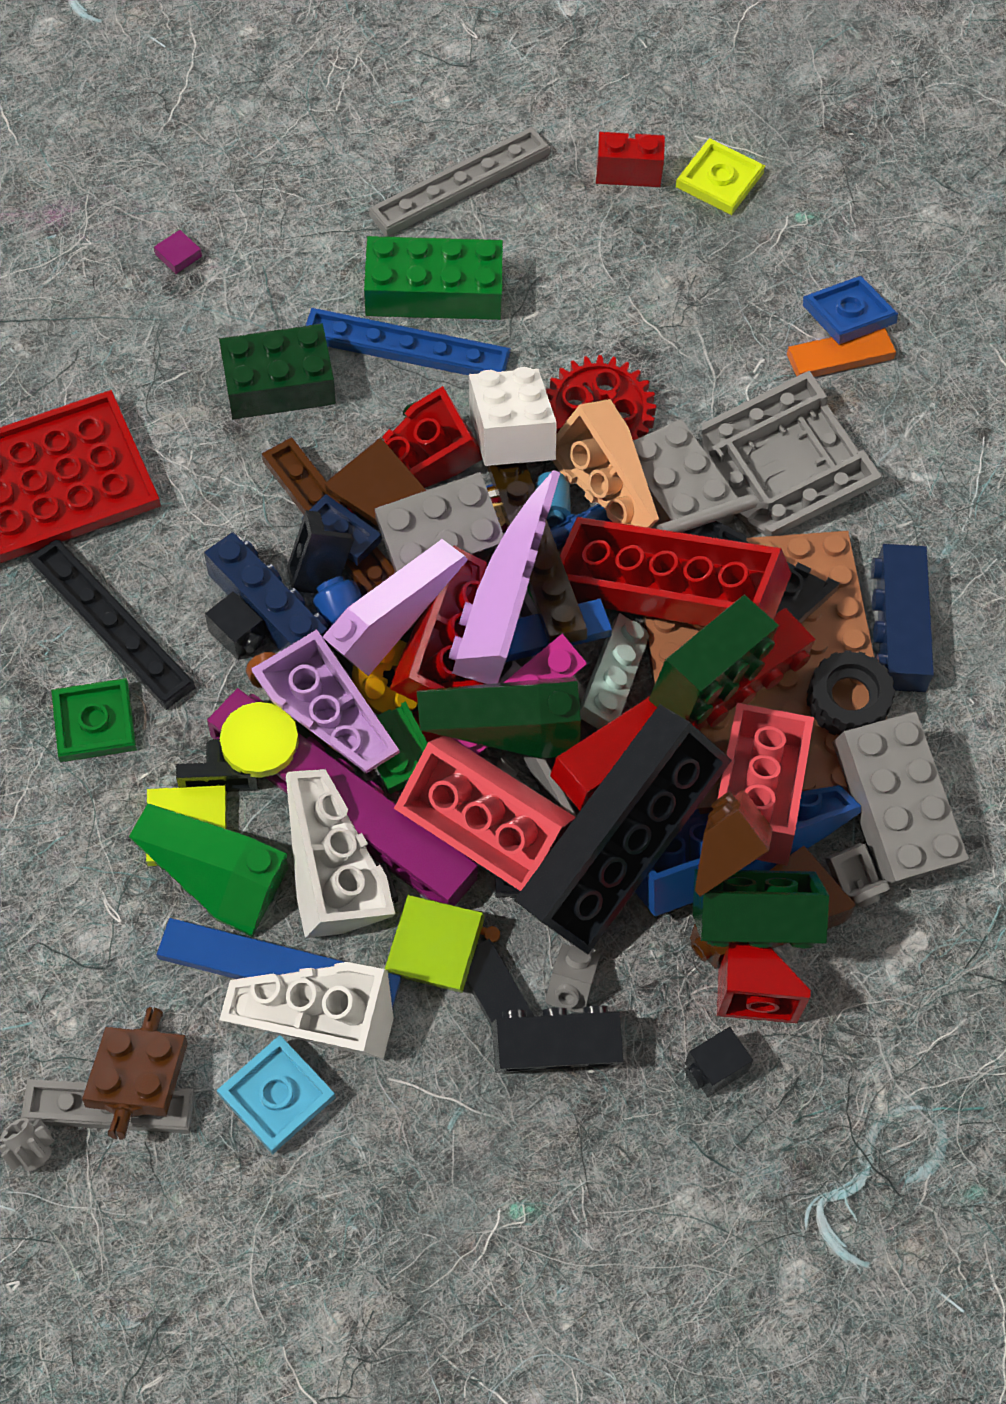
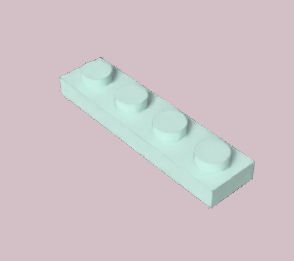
M621 613L618 614L611 624L612 635L607 637L580 704V718L597 729L602 728L621 715L649 638L645 628Z

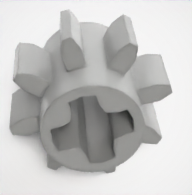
M20 1118L11 1123L1 1134V1140L4 1142L0 1146L1 1157L12 1171L20 1165L25 1171H33L50 1158L52 1150L49 1145L54 1142V1139L40 1118L33 1124L27 1118Z

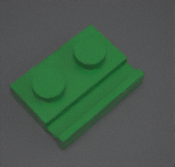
M406 701L401 703L400 707L392 711L389 709L376 716L400 751L399 754L376 767L390 795L405 788L428 744Z

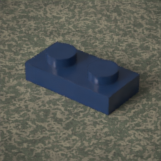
M327 494L309 510L320 512L325 531L352 534L354 542L348 559L357 566L382 542L381 533Z

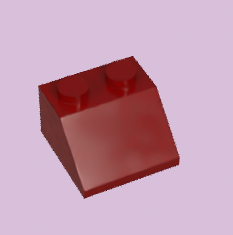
M735 942L727 946L718 970L717 1016L797 1024L810 1000L811 990L771 947H753L748 942Z

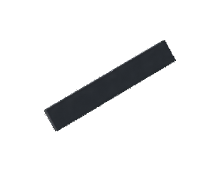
M56 539L28 558L33 569L165 710L196 688L194 681L60 540Z

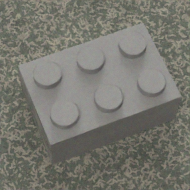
M682 419L633 441L659 520L654 524L656 528L659 524L738 498ZM734 515L717 521L727 525L733 522Z
M481 472L375 508L376 520L395 573L441 539L452 547L455 545L480 559L494 554L504 536Z

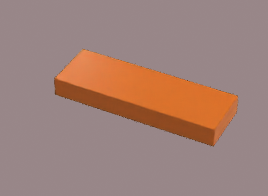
M885 328L842 344H838L830 337L789 346L787 350V357L796 377L807 371H810L813 377L893 360L896 354Z

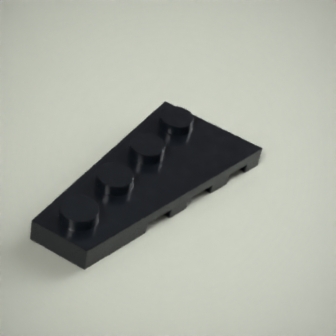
M718 521L684 532L686 534L749 543L747 542L746 535ZM797 562L796 566L788 563L792 574L776 613L787 608L802 623L837 591L840 583L829 577L824 581L810 574L811 568Z

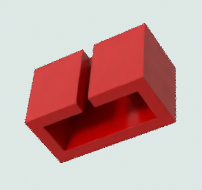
M599 132L596 184L661 187L665 135L635 134L634 139L629 138V133Z

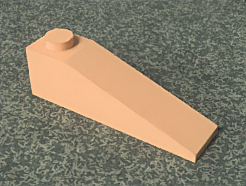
M611 399L580 404L556 434V460H552L558 471L565 475L567 482L570 484L576 483L585 491L584 497L591 503H599L606 510L607 517L612 522L652 528L659 520L629 427Z

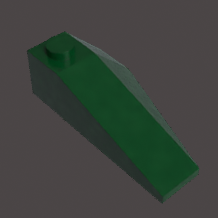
M574 677L417 690L421 731L541 759L558 757L580 742L581 718L578 681Z

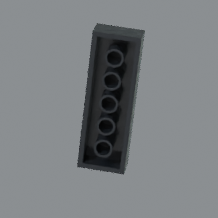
M659 704L514 901L588 955L732 760L689 721Z

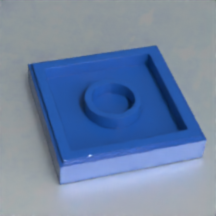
M862 276L803 297L804 308L838 344L897 323L898 313Z

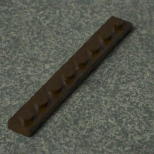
M526 463L487 466L508 527L530 496L536 491ZM546 519L528 586L549 644L561 634L570 643L586 640L587 627Z

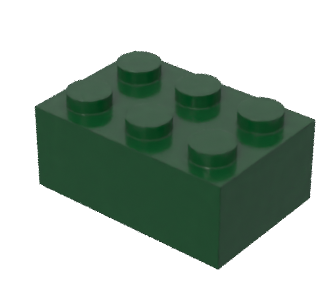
M323 323L219 338L232 420L336 404L334 377Z
M744 594L665 659L649 701L656 707L659 704L691 724L694 721L698 725L701 724L712 713L713 705L719 700L723 702L728 701L739 689V683L744 678L750 681L760 673L765 666L762 659L775 646V642L772 639L779 625Z
M695 869L693 918L701 941H707V944L716 947H727L732 942H748L749 945L759 948L771 947L773 943H789L792 947L802 949L812 948L814 944H827L829 894L816 872L739 870L699 897L695 891L698 869Z

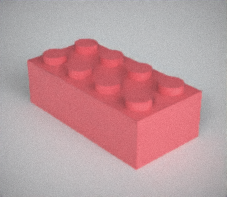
M737 703L726 754L732 761L722 774L718 798L728 792L735 796L744 789L773 828L769 851L756 860L788 866L795 835L814 717Z
M442 736L428 742L394 807L395 810L520 891L575 819V816L447 736Z

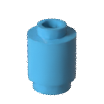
M551 472L543 473L538 477V482L534 486L535 490ZM560 473L547 517L550 528L564 522V518L571 515L570 484L562 473Z

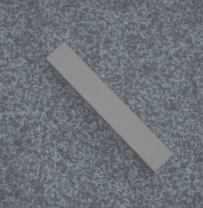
M530 127L370 207L369 216L384 235L389 237L549 156L550 146L533 127Z

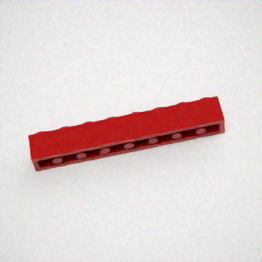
M787 608L776 613L774 621L779 625L772 639L775 642V646L762 659L765 663L763 669L750 681L744 678L739 683V689L728 701L723 702L719 700L713 705L712 713L701 724L698 725L694 721L692 725L699 731L708 724L711 727H715L726 718L729 710L734 708L737 703L749 704L756 696V692L763 687L767 690L773 688L784 677V673L790 669L796 672L810 660L809 652L816 639ZM650 696L556 757L550 777L579 810L584 807L657 707L649 701Z

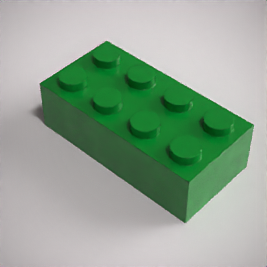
M367 236L364 282L365 316L501 320L503 240Z

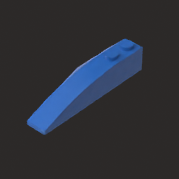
M841 785L802 791L790 855L803 845L809 848L861 813V805ZM699 809L693 812L636 889V894L654 916L693 903L695 869L699 867L704 832L710 813L700 814ZM754 860L741 870L769 871L777 864Z

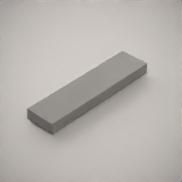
M27 1079L21 1118H27L31 1124L40 1118L45 1125L110 1129L114 1114L107 1110L85 1108L82 1097L87 1085L86 1082ZM175 1088L167 1117L147 1114L131 1117L127 1130L190 1134L195 1097L194 1089Z

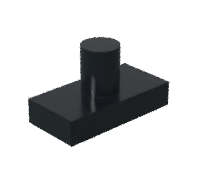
M220 739L209 740L206 743V763L176 764V780L179 788L225 785L226 792L258 791V777H251L250 774L237 772L224 759Z

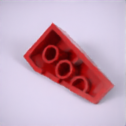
M443 386L412 404L404 413L407 417L393 431L389 429L382 436L384 442L424 488L454 477L483 460L475 437ZM347 508V509H348L350 512H352L353 514H355V515L357 514V513L353 512L352 510H350L349 508Z
M455 545L453 548L462 553L468 560L419 616L401 655L390 686V690L417 703V690L484 684L452 674L456 660L450 659L449 654L455 636L463 638L466 626L459 624L465 602L473 604L477 589L487 568V562Z

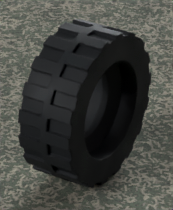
M851 650L844 651L843 653L836 652L831 654L829 658H824L820 662L819 667L815 668L807 690L808 696L806 701L807 706L810 707L809 713L817 720V724L821 728L827 729L828 733L841 735L844 731L886 720L895 697L894 681L892 676H889L885 665L882 666L875 657L872 656L871 658L865 655L866 653L860 651L858 653L851 652ZM846 678L860 681L868 690V703L859 710H846L840 707L832 696V688L836 682Z

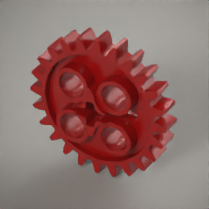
M598 355L596 363H591L590 359L584 356L582 366H579L572 360L570 362V372L560 368L559 379L551 377L550 389H545L556 419V434L579 406L572 405L569 401L578 400L585 404L611 399L619 413L623 412L630 415V417L623 419L629 427L633 441L649 434V429H652L654 426L655 418L652 416H655L656 405L652 404L655 393L648 391L649 380L639 382L641 371L636 370L629 373V362H625L621 367L616 366V357L614 356L609 364L604 363L602 355ZM584 385L588 386L591 392ZM607 385L612 387L613 389L602 390L599 387Z

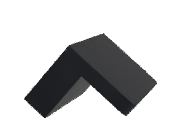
M306 510L287 565L291 588L299 592L318 593L316 588L319 585L341 576L354 542L352 534L325 531L320 512Z

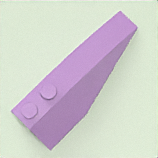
M553 470L524 504L492 555L477 589L473 604L465 602L459 624L466 626L463 638L455 636L449 654L450 659L456 660L452 674L485 684L498 683L529 584V578L535 563L537 550L543 535L545 521L552 504L560 472Z

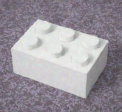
M520 367L514 371L496 372L494 370H484L478 374H469V409L485 466L556 460V419L539 369Z

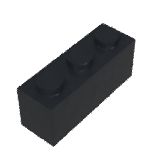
M605 1005L584 1007L583 1014H567V1008H548L542 1010L543 1016L527 1017L526 1010L503 1011L502 1018H496L492 1023L495 1073L617 1066L624 1062L620 1012H608V1006Z

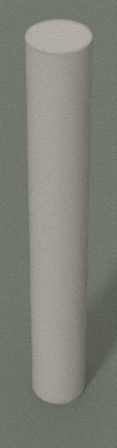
M749 494L659 524L657 529L682 533L756 508L757 500L753 494Z

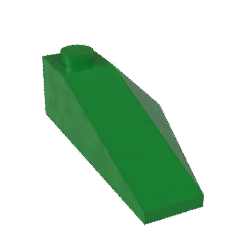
M147 803L129 835L133 843L145 854L147 853L162 870H165L181 885V888L190 896L192 895L216 921L253 937L288 870L286 853L251 837Z

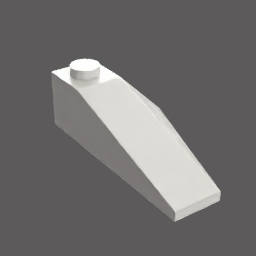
M326 769L288 772L286 774L296 894L305 938L344 934L393 917L395 910L387 876L381 865L376 866L366 849L368 845L362 833H357L347 815L348 808Z
M344 962L337 963L332 967L319 969L305 968L293 973L280 975L273 973L230 980L219 1020L384 1059L394 1019L388 971L381 968Z

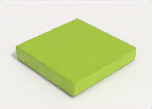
M407 895L385 970L404 979L463 993L485 915L482 912Z

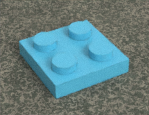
M281 1035L217 1089V1093L272 1155L336 1098L335 1093Z

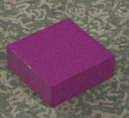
M181 230L176 231L154 246L155 255L175 274L202 257L201 249Z

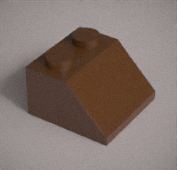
M744 789L735 796L728 792L711 805L713 811L708 815L695 891L699 897L770 849L773 828Z

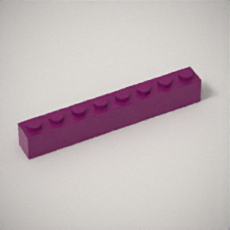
M237 688L207 719L210 736L213 739H220L222 725L232 712L243 705L263 701L254 694L248 696ZM298 733V748H296V752L293 755V760L277 774L266 776L265 778L288 794L286 774L288 772L326 769L348 808L347 815L357 833H362L368 843L366 849L370 856L379 863L385 862L389 871L428 900L455 906L477 881L478 865L476 862L395 810L396 804L385 797L383 790L376 783L370 780L365 782L360 779L346 761L341 758L335 760L325 753L324 747L316 739L310 736L306 739Z

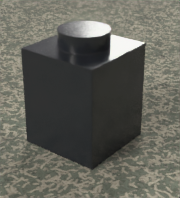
M234 591L205 613L208 631L237 660L246 653H252L257 650L262 644L263 639L266 638L263 619Z
M729 1026L689 1051L685 1061L687 1066L685 1073L695 1089L699 1090L702 1088L706 1096L710 1097L748 1073L754 1060Z

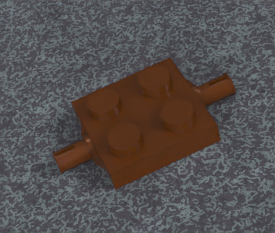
M152 1007L146 1009L140 1029L105 1027L82 1097L85 1108L107 1110L114 1114L110 1129L108 1130V1136L116 1140L117 1137H119V1140L126 1138L131 1117L146 1114L167 1117L188 1043L185 1035L161 1033L158 1031L163 1012L155 1007L154 1011Z

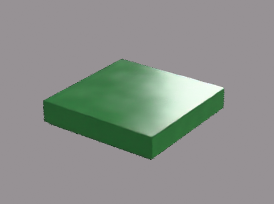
M127 678L51 690L57 753L60 763L137 751Z

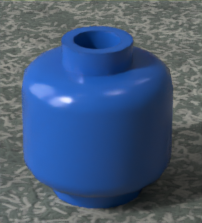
M339 576L322 583L316 588L318 593L313 598V604L317 613L324 618L330 628L349 606L362 598V595L354 581L344 580L343 576Z

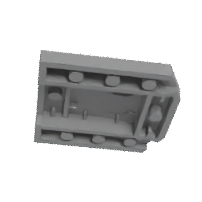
M810 371L702 423L703 449L738 498L753 494L756 497V508L735 514L736 517L766 536H778L881 484V474L864 449L858 451L828 407L827 395Z

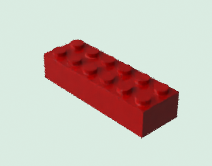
M582 517L576 518L560 554L578 604L601 599L605 609L701 626L708 625L744 594L774 620L792 574L782 548Z

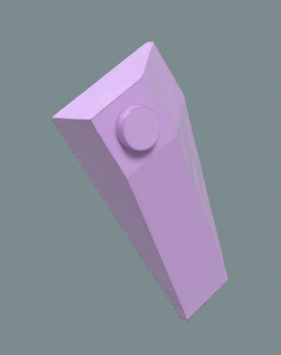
M441 539L349 606L322 638L369 676L468 559Z
M318 630L313 631L251 669L275 705L364 772L368 773L400 753L398 747Z

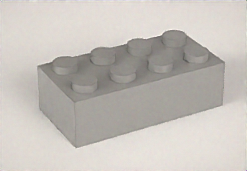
M916 711L844 731L832 742L849 793L861 805V813L857 816L879 880L887 881L890 887L954 868L969 860Z

